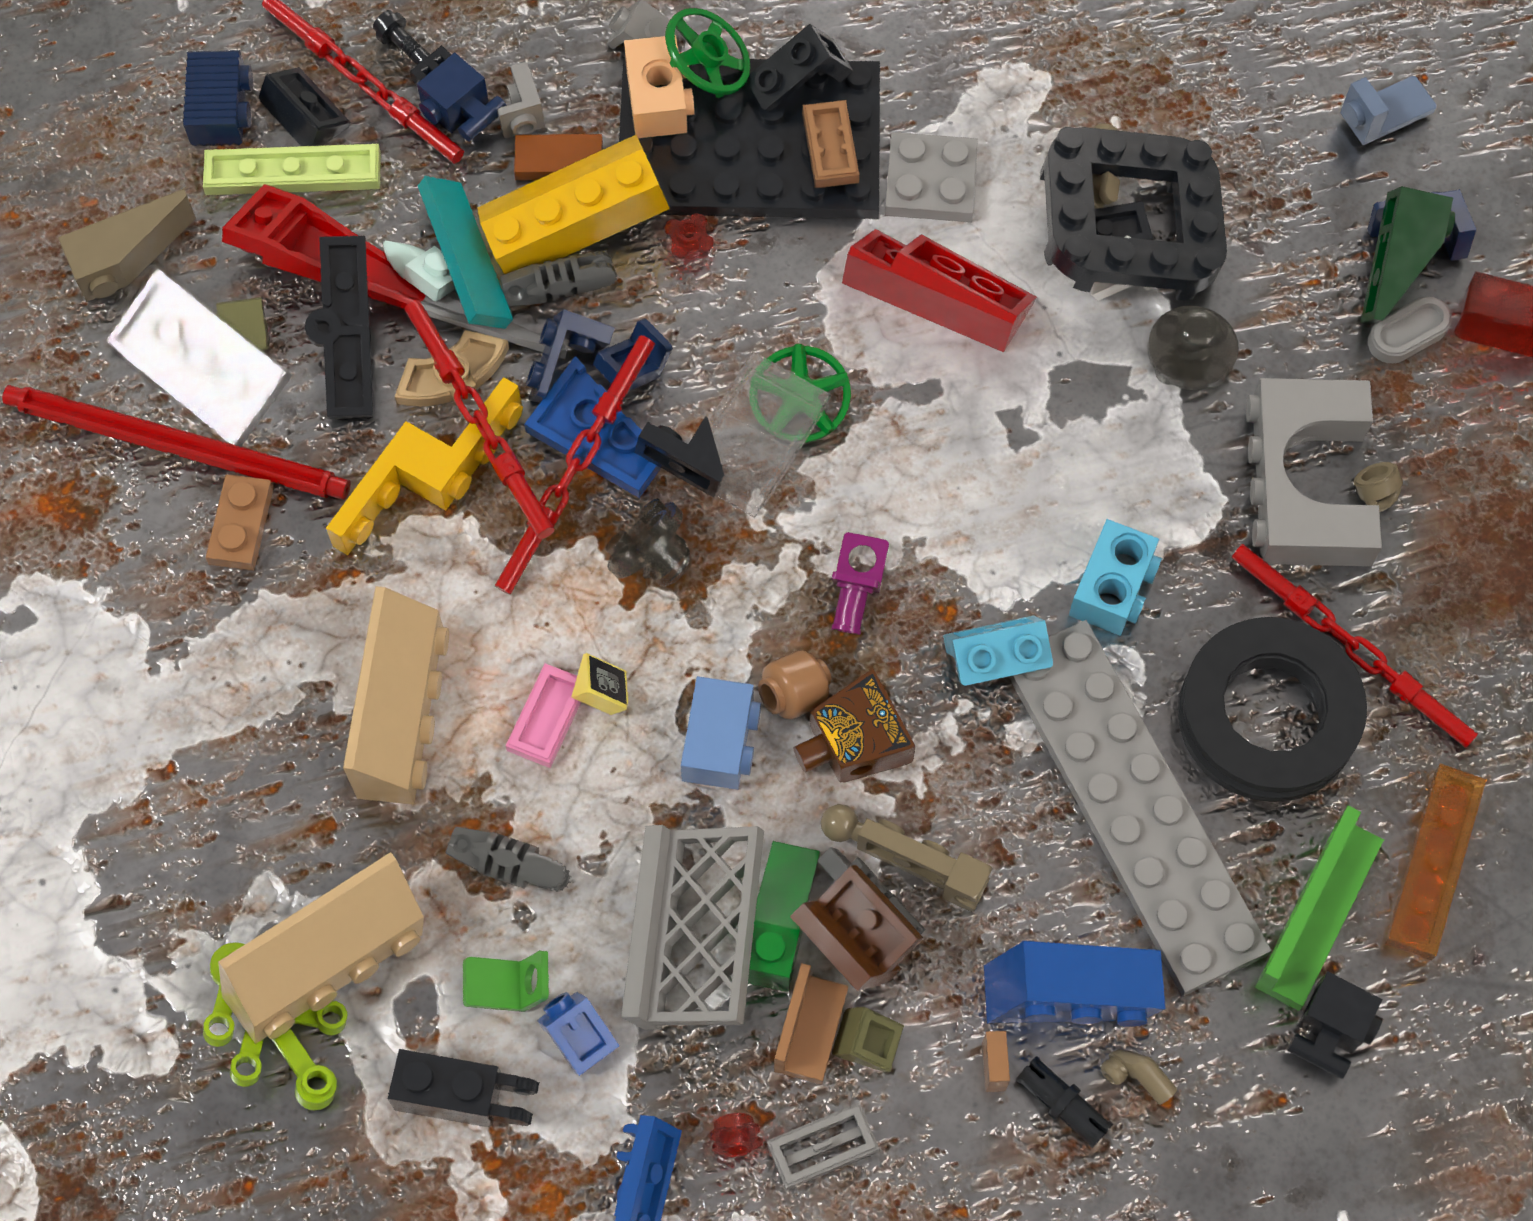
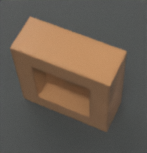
M987 1031L982 1042L985 1091L1005 1092L1010 1082L1006 1031Z

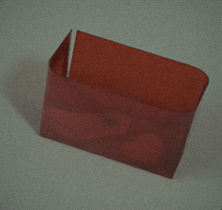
M1475 271L1463 297L1454 330L1455 335L1462 340L1533 357V286Z

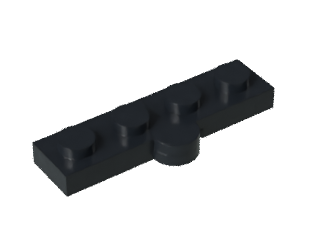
M365 236L319 237L323 308L309 314L305 322V331L311 343L318 347H324L327 419L373 418Z

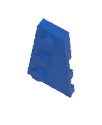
M576 356L551 387L546 398L540 402L524 424L526 433L564 455H567L581 431L591 429L597 418L592 414V410L598 404L599 398L602 397L603 393L607 392L601 384L598 385L586 372L585 366ZM620 411L613 425L608 423L603 425L599 432L601 437L600 448L587 468L640 498L661 468L634 453L638 436L642 430L630 417H626ZM587 436L583 439L573 456V459L579 458L581 460L580 464L584 462L594 444V441L592 443L586 441Z

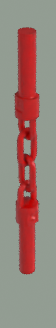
M263 0L262 7L305 42V47L320 59H326L350 81L357 83L364 92L387 110L390 117L405 129L410 128L451 163L456 164L462 159L464 150L421 116V111L405 97H400L392 90H388L380 80L368 72L355 59L345 55L335 44V40L319 27L314 28L281 0ZM334 51L338 56L333 58L330 54ZM346 62L358 70L356 76L345 68ZM369 80L380 90L375 92L365 83ZM388 96L394 100L392 105L386 102Z
M414 300L408 303L405 311L434 359L435 369L438 371L443 383H451L455 389L453 398L467 422L476 424L485 440L483 443L484 453L502 484L509 487L537 537L544 539L550 536L555 530L524 478L525 471L504 438L496 436L488 423V410L480 395L473 387L466 386L462 379L465 373L464 367L454 352L448 349L421 301ZM468 393L472 395L480 409L474 411L473 417L462 401L468 399ZM499 443L505 453L495 458L491 449L496 450Z
M639 336L608 391L603 393L602 397L599 398L598 404L594 406L592 414L597 418L591 429L581 431L566 455L568 468L559 484L549 486L539 501L553 527L568 503L569 493L567 487L576 472L587 469L601 445L599 432L605 423L614 424L618 412L622 410V401L655 346V343L645 336ZM587 436L586 441L588 443L594 441V444L584 462L580 464L581 460L579 458L573 459V456L583 439ZM554 491L556 498L562 496V500L555 511L545 506ZM529 521L526 523L528 528L494 585L509 595L512 593L542 539L537 537Z
M1242 544L1231 557L1233 560L1285 601L1283 605L1309 626L1323 633L1328 632L1345 646V652L1349 658L1363 670L1374 675L1380 674L1391 683L1389 687L1391 693L1399 697L1407 705L1409 703L1412 704L1463 747L1467 748L1477 737L1478 733L1423 690V685L1415 680L1412 675L1407 671L1398 674L1387 665V658L1382 651L1361 636H1351L1335 623L1336 618L1333 612L1301 585L1296 587L1246 545ZM1315 607L1328 617L1321 620L1322 625L1308 616ZM1359 643L1380 659L1373 661V667L1353 652L1359 649Z

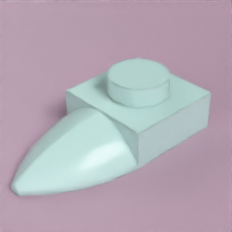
M384 241V253L393 269L433 301L437 302L456 289L443 253L436 246L425 251L410 244Z

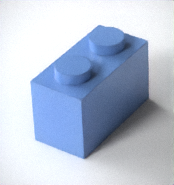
M697 676L681 761V777L683 782L739 790L741 774L750 776L754 747L746 746L749 730H758L762 704L761 702L754 701V685Z

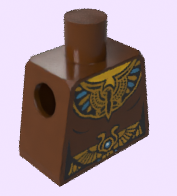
M874 669L865 673L817 706L810 714V727L815 737L793 747L797 761L805 773L829 763L838 781L843 783L908 765L914 760L916 748Z

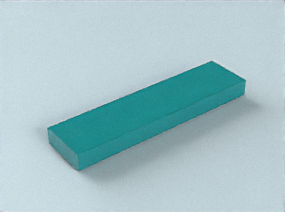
M424 176L418 184V189L468 323L506 329L512 322L513 317L462 183Z

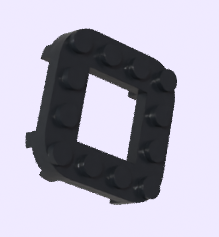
M1088 127L1062 128L1052 142L1040 171V180L1045 181L1048 243L1044 250V256L1047 265L1054 264L1061 273L1075 281L1074 289L1084 292H1090L1094 282L1174 289L1176 290L1177 301L1193 299L1197 292L1206 289L1215 281L1227 255L1220 175L1218 167L1211 157V147L1201 140L1190 141L1176 136ZM1109 171L1117 177L1166 181L1167 193H1173L1177 242L1097 235L1092 174L1102 175Z

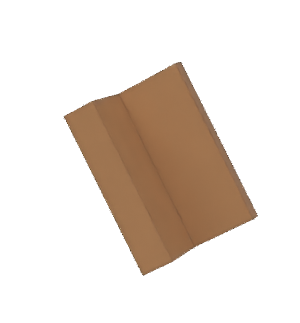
M801 963L774 1059V1072L822 1085L849 986L810 976L811 965Z

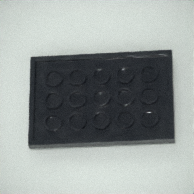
M623 57L619 142L635 135L625 57ZM750 59V73L767 59ZM848 61L854 72L842 82L826 73L822 76L816 73L770 112L761 108L747 83L735 93L716 98L715 94L702 90L687 78L682 79L683 89L692 88L695 115H687V133L638 138L670 208L658 215L879 219L880 61ZM701 64L688 65L696 75L710 82L706 70ZM722 65L719 66L723 85L737 82L743 73ZM657 85V86H655V87L661 88V87H665V86H664V85ZM846 100L859 170V183L815 188L802 114L803 105Z

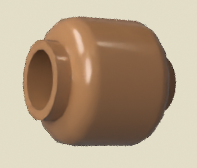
M797 650L770 662L763 669L762 677L758 684L759 695L769 712L778 714L782 718L793 720L813 711L828 699L831 673L824 661L816 659L807 651Z

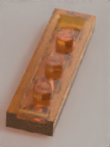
M1441 763L1435 769L1384 944L1431 961L1437 956L1487 779Z

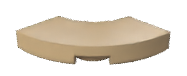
M465 330L457 344L449 350L454 352L465 369L462 379L466 386H471L476 390L483 385L500 367L508 352L509 343L505 339ZM432 357L427 359L408 358L395 394V400L397 404L406 406L440 405L454 401L455 389L451 383H443L438 371L435 369Z

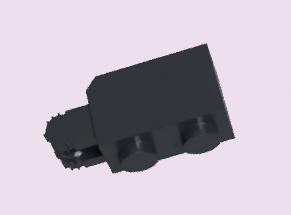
M399 1049L387 1099L395 1111L482 1127H492L494 1121L528 1126L531 1125L533 1113L520 1107L497 1105L500 1090L529 1096L538 1093L540 1082L526 1077L501 1073L499 1066Z

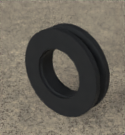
M1260 617L1244 620L1226 627L1210 638L1195 656L1182 685L1178 702V719L1181 735L1190 755L1203 772L1220 786L1235 794L1268 802L1299 799L1317 792L1334 780L1356 750L1362 738L1367 718V701L1364 685L1359 672L1346 652L1321 631L1298 621L1277 617ZM1273 668L1293 675L1309 689L1318 707L1319 723L1313 737L1306 744L1292 750L1270 751L1250 744L1234 730L1225 711L1224 695L1227 686L1238 675L1252 669Z

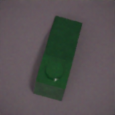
M1403 186L1387 192L1360 323L1370 325L1383 321L1442 246L1445 238L1450 236L1455 222V212L1451 211L1452 197Z

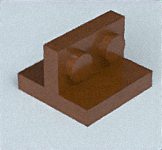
M857 865L850 866L818 900L803 903L790 916L856 991L890 982L902 969L898 963L923 939V936Z

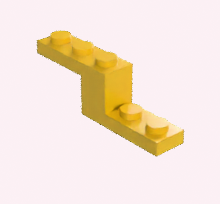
M504 377L484 402L488 410L487 421L496 436H501L506 428L512 429L519 421L523 411L519 386ZM405 421L326 527L332 546L349 555L356 544H363L371 534L374 526L373 521L381 510L391 507L397 499L400 485L445 511L454 499H461L469 489L472 481L471 476L480 463L484 465L489 462L483 450L485 440L476 424L469 423L451 447Z

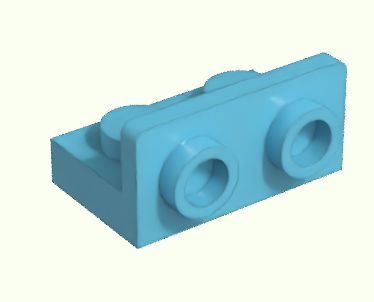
M1034 615L943 635L946 653L955 658L959 682L964 686L1053 666L1046 622Z

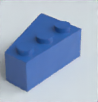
M1022 941L984 965L987 1024L1040 1022L1093 1024L1100 1021H1117L1119 1026L1135 1027L1147 1024V1018L1165 1010L1161 950Z

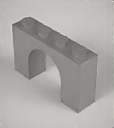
M1260 378L1254 395H1248L1246 402L1247 422H1254V436H1250L1248 443L1249 463H1256V477L1252 478L1250 485L1251 505H1258L1259 518L1253 522V546L1260 547V557L1268 564L1372 567L1382 549L1379 505L1325 504L1314 501L1304 496L1293 486L1287 477L1283 463V455L1300 443L1308 441L1363 442L1373 423L1370 381Z

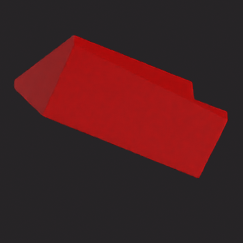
M877 229L850 247L842 284L1001 352L1006 350L1037 296L922 234L908 245H905Z

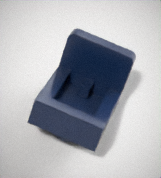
M646 318L637 321L629 339L599 351L593 362L598 371L612 384L639 336L642 335L652 340L655 346L629 391L659 378L673 349L671 343Z

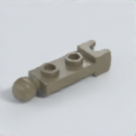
M837 804L826 809L821 817V829L831 841L844 842L852 839L857 842L858 850L944 889L942 896L944 900L970 912L975 911L990 879L989 875L993 869L990 865L963 852L959 854L956 860L948 856L949 851L940 844L930 840H923L920 843L904 835L905 831L900 826L887 820L880 819L877 823L866 818L863 824L858 821V816L848 805Z

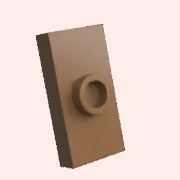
M846 100L803 105L802 114L815 188L859 183V170Z

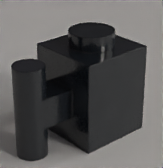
M1327 971L1317 983L1297 1025L1316 1035V1038L1313 1042L1295 1033L1287 1051L1343 1079L1351 1065V1061L1334 1053V1050L1337 1046L1352 1054L1363 1042L1368 1045L1373 1042L1383 1021L1382 1017L1376 1015L1383 999Z

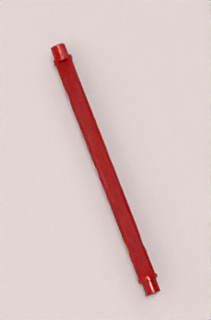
M7 385L2 395L3 404L16 407L19 412L70 424L76 428L165 453L169 452L186 459L250 477L271 480V482L318 495L322 498L332 496L345 500L350 491V480L337 477L331 471L318 469L87 403L72 401L32 387L20 388Z

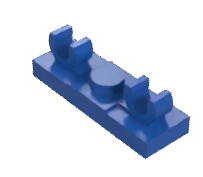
M640 1115L638 1125L627 1124L623 1128L624 1133L635 1137L632 1151H618L616 1156L617 1159L629 1165H626L623 1181L617 1192V1205L614 1216H616L615 1221H661L682 1130L655 1116Z

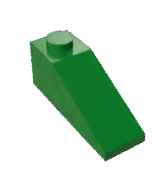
M776 841L772 842L757 897L748 984L789 992L802 936V930L790 916L803 903L810 900L820 851Z

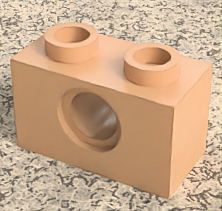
M675 35V43H676V47H677V49H678L677 39H676V35ZM665 36L624 40L635 135L638 138L687 133V115H695L692 88L683 89L682 79L686 77L677 67H671V57L667 50ZM664 85L665 87L657 88L655 86Z

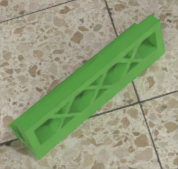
M1349 805L1337 820L1254 987L1298 1011L1304 1006L1384 839L1355 825L1361 812Z

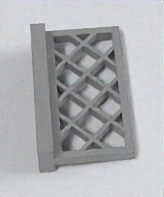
M663 825L645 826L621 1018L644 1030H662L663 1025H743L764 830L760 827L669 830ZM747 841L746 857L731 869L721 856L735 842ZM701 843L707 850V853L688 871L682 864L684 845ZM717 862L727 875L707 894L697 880ZM736 885L742 892L741 903L726 917L716 903ZM691 886L702 900L682 918L677 912L678 898ZM711 910L720 920L721 924L702 942L691 927ZM730 932L736 940L735 953L721 966L710 951ZM686 934L696 946V949L677 967L671 959L672 946ZM705 957L716 972L696 991L685 976ZM680 982L691 997L676 1012H664L666 995ZM725 982L731 989L729 1011H712L704 1000ZM699 1006V1008H700L702 1011H694V1010Z

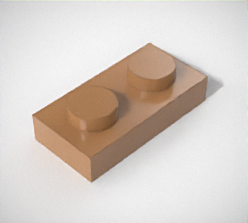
M225 475L205 557L209 565L255 570L274 489L271 480Z

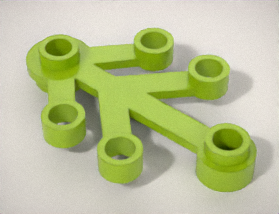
M234 942L221 946L214 952L210 961V974L213 981L219 986L213 1013L204 1021L203 1037L208 1044L215 1047L228 1044L234 1034V1021L231 1017L233 1012L222 998L218 961L245 945L243 943ZM332 1001L318 1011H312L310 1008L294 1020L295 1024L318 1028L326 1035H336L345 1028L348 1014L343 1004ZM334 1012L340 1016L341 1020L336 1024H329L323 1019V1015ZM221 1023L227 1027L228 1031L223 1035H215L209 1028L213 1024ZM291 1028L283 1035L272 1039L298 1077L295 1085V1097L299 1104L309 1110H321L327 1107L333 1101L336 1092L337 1080L334 1073L325 1066L315 1065ZM246 1030L240 1053L232 1059L230 1067L232 1081L241 1087L254 1085L260 1078L262 1068L259 1057L264 1039L255 1044ZM242 1063H249L255 1068V1072L244 1076L238 1073L236 1068ZM313 1077H319L325 1081L326 1086L320 1090H314L309 1087L307 1081Z

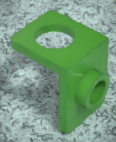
M539 950L522 961L467 957L463 960V1004L465 1007L525 1012L546 1001L549 997L547 951ZM536 968L537 984L533 992L531 981L534 969Z

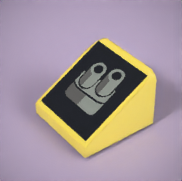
M585 653L582 657L571 698L609 715L625 711L628 705L626 671Z

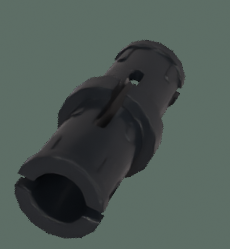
M1036 1056L1029 1063L1030 1065L1023 1069L1016 1078V1081L1025 1086L1050 1109L1048 1115L1054 1120L1060 1118L1093 1149L1099 1140L1110 1130L1113 1123L1105 1119L1079 1095L1081 1089L1075 1084L1067 1085Z

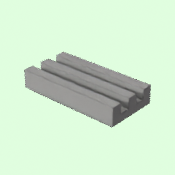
M860 1102L766 1141L785 1191L879 1152L878 1144ZM855 1118L857 1127L788 1156H783L782 1148ZM861 1137L864 1139L865 1144L791 1174L789 1170L794 1165Z

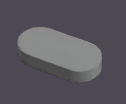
M1434 297L1418 298L1387 315L1383 321L1375 323L1368 337V348L1372 355L1382 362L1391 364L1402 362L1438 342L1446 335L1452 322L1451 311L1440 299Z

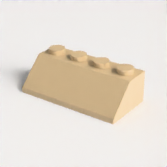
M375 586L343 769L357 799L414 805L417 789L424 790L427 779V761H422L424 744H431L433 741L435 718L434 716H429L432 699L438 700L441 693L442 672L437 671L439 655L446 656L448 651L449 628L443 627L437 609L386 587Z
M390 852L218 961L222 998L255 1044L267 1036L269 1039H275L283 1035L294 1025L296 1017L310 1008L312 1011L324 1008L335 999L339 989L351 981L358 984L367 980L378 970L380 962L393 954L400 957L411 951L420 942V936L423 933L424 916L393 854Z

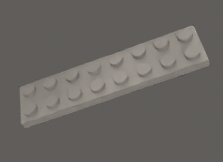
M1087 620L1049 636L1053 666L1008 677L1156 950H1161V959L1181 996L1192 993L1269 956L1272 951Z

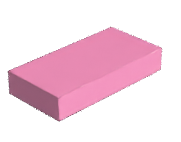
M546 663L544 664L505 745L508 752L551 768L581 704L580 701L571 698L577 678L576 675Z

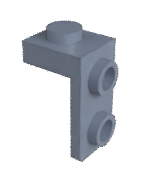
M1416 76L1408 77L1376 92L1368 79L1364 77L1351 83L1340 113L1362 145H1365L1433 114L1436 109V103Z

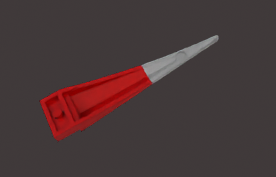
M266 184L222 227L223 243L238 247L248 253L263 256L262 264L321 282L319 237L358 236L307 199ZM366 241L369 298L404 309L408 303L419 300L429 317L489 336L505 339L508 342L536 351H544L545 345L539 344V334L513 322L506 329L469 324L459 296L456 293L450 292L437 302L433 301L402 278L393 269L382 250ZM563 345L559 358L565 359L567 349Z

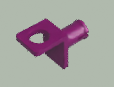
M850 532L844 534L836 572L832 573L831 578L833 584L840 588L836 614L831 629L850 634H861L860 628L868 594L872 595L873 592L879 593L889 548L887 540ZM867 546L875 552L876 562L871 570L858 572L850 566L849 555L855 547Z

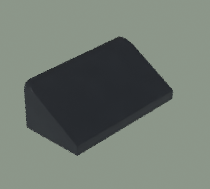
M300 67L266 74L259 93V100L300 146H323L349 128L351 122Z

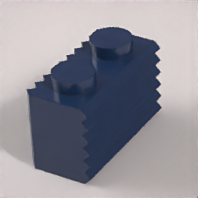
M240 50L188 51L183 126L190 144L193 146L198 144L203 146L207 144L212 146L215 144L221 146L223 144L232 145L233 143L237 145L242 144L243 128L251 127V108L249 102H245V91L253 90L251 65L244 64Z

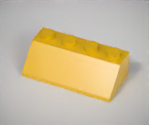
M637 135L477 207L482 229L495 260L504 274L538 263L539 265L544 264L545 261L550 260L553 262L558 258H564L670 209Z

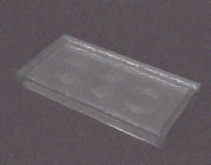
M156 269L106 340L110 346L229 443L240 447L245 443L293 376V374L168 274L159 269Z

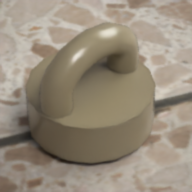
M1380 462L1361 470L1356 475L1353 483L1360 499L1364 500L1366 505H1379V512H1383L1398 500L1403 480L1396 464Z

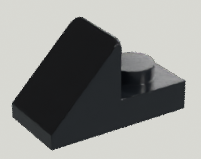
M705 416L689 444L683 442L681 436L673 429L663 425L657 427L650 422L646 423L638 436L634 453L713 498L716 496L723 480L724 472L708 417Z

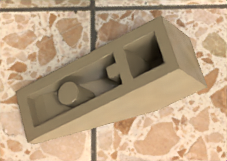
M182 189L60 236L58 239L74 278L86 302L95 298L111 296L118 289L128 286L196 217L185 190Z

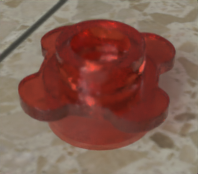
M695 213L689 219L681 221L671 219L665 224V233L672 240L671 253L675 257L694 259L713 248L714 241L707 234L705 228L707 226V219L704 215ZM691 233L693 237L686 238L685 235Z
M731 1113L721 1116L714 1122V1129L710 1132V1139L715 1141L712 1145L713 1153L727 1157H741L749 1154L752 1150L762 1145L761 1137L756 1136L760 1133V1126L754 1123L753 1117L749 1114Z

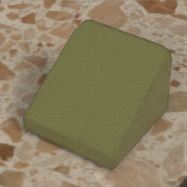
M262 297L216 304L223 355L268 349L270 339Z
M866 1007L848 1008L844 1012L832 1054L841 1059L888 1073L891 1071L904 1025Z

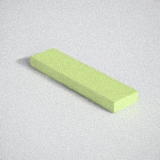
M379 144L204 150L203 189L206 195L255 194L264 184L286 192L380 189L381 151Z

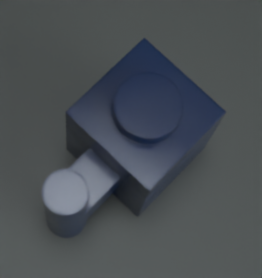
M455 52L417 83L421 101L419 108L426 119L434 125L440 123L450 133H453L458 128L460 135L468 142L499 117L497 111L499 108L507 106L499 96H495L491 101L488 100L485 78Z

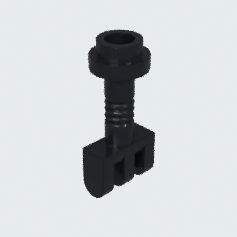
M386 10L377 17L373 24L376 38L382 44L395 43L411 58L417 66L410 70L411 80L417 85L419 81L452 54L442 45L430 54L404 29L407 22L406 19L398 12L393 13L391 10Z

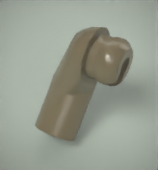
M1118 1049L1108 1054L1109 1059L1101 1065V1073L1111 1084L1120 1085L1125 1081L1126 1077L1138 1080L1159 1105L1168 1101L1177 1091V1087L1151 1057Z

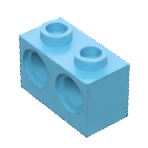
M1106 519L1074 596L1069 616L1081 621L1087 620L1089 624L1119 636L1122 635L1127 621L1136 624L1146 600L1145 597L1138 595L1143 581L1150 584L1153 583L1162 558L1154 555L1159 539ZM1127 554L1132 556L1137 563L1126 565L1121 563L1116 556ZM1104 593L1113 594L1119 598L1121 603L1116 605L1107 604L1101 600L1099 595Z

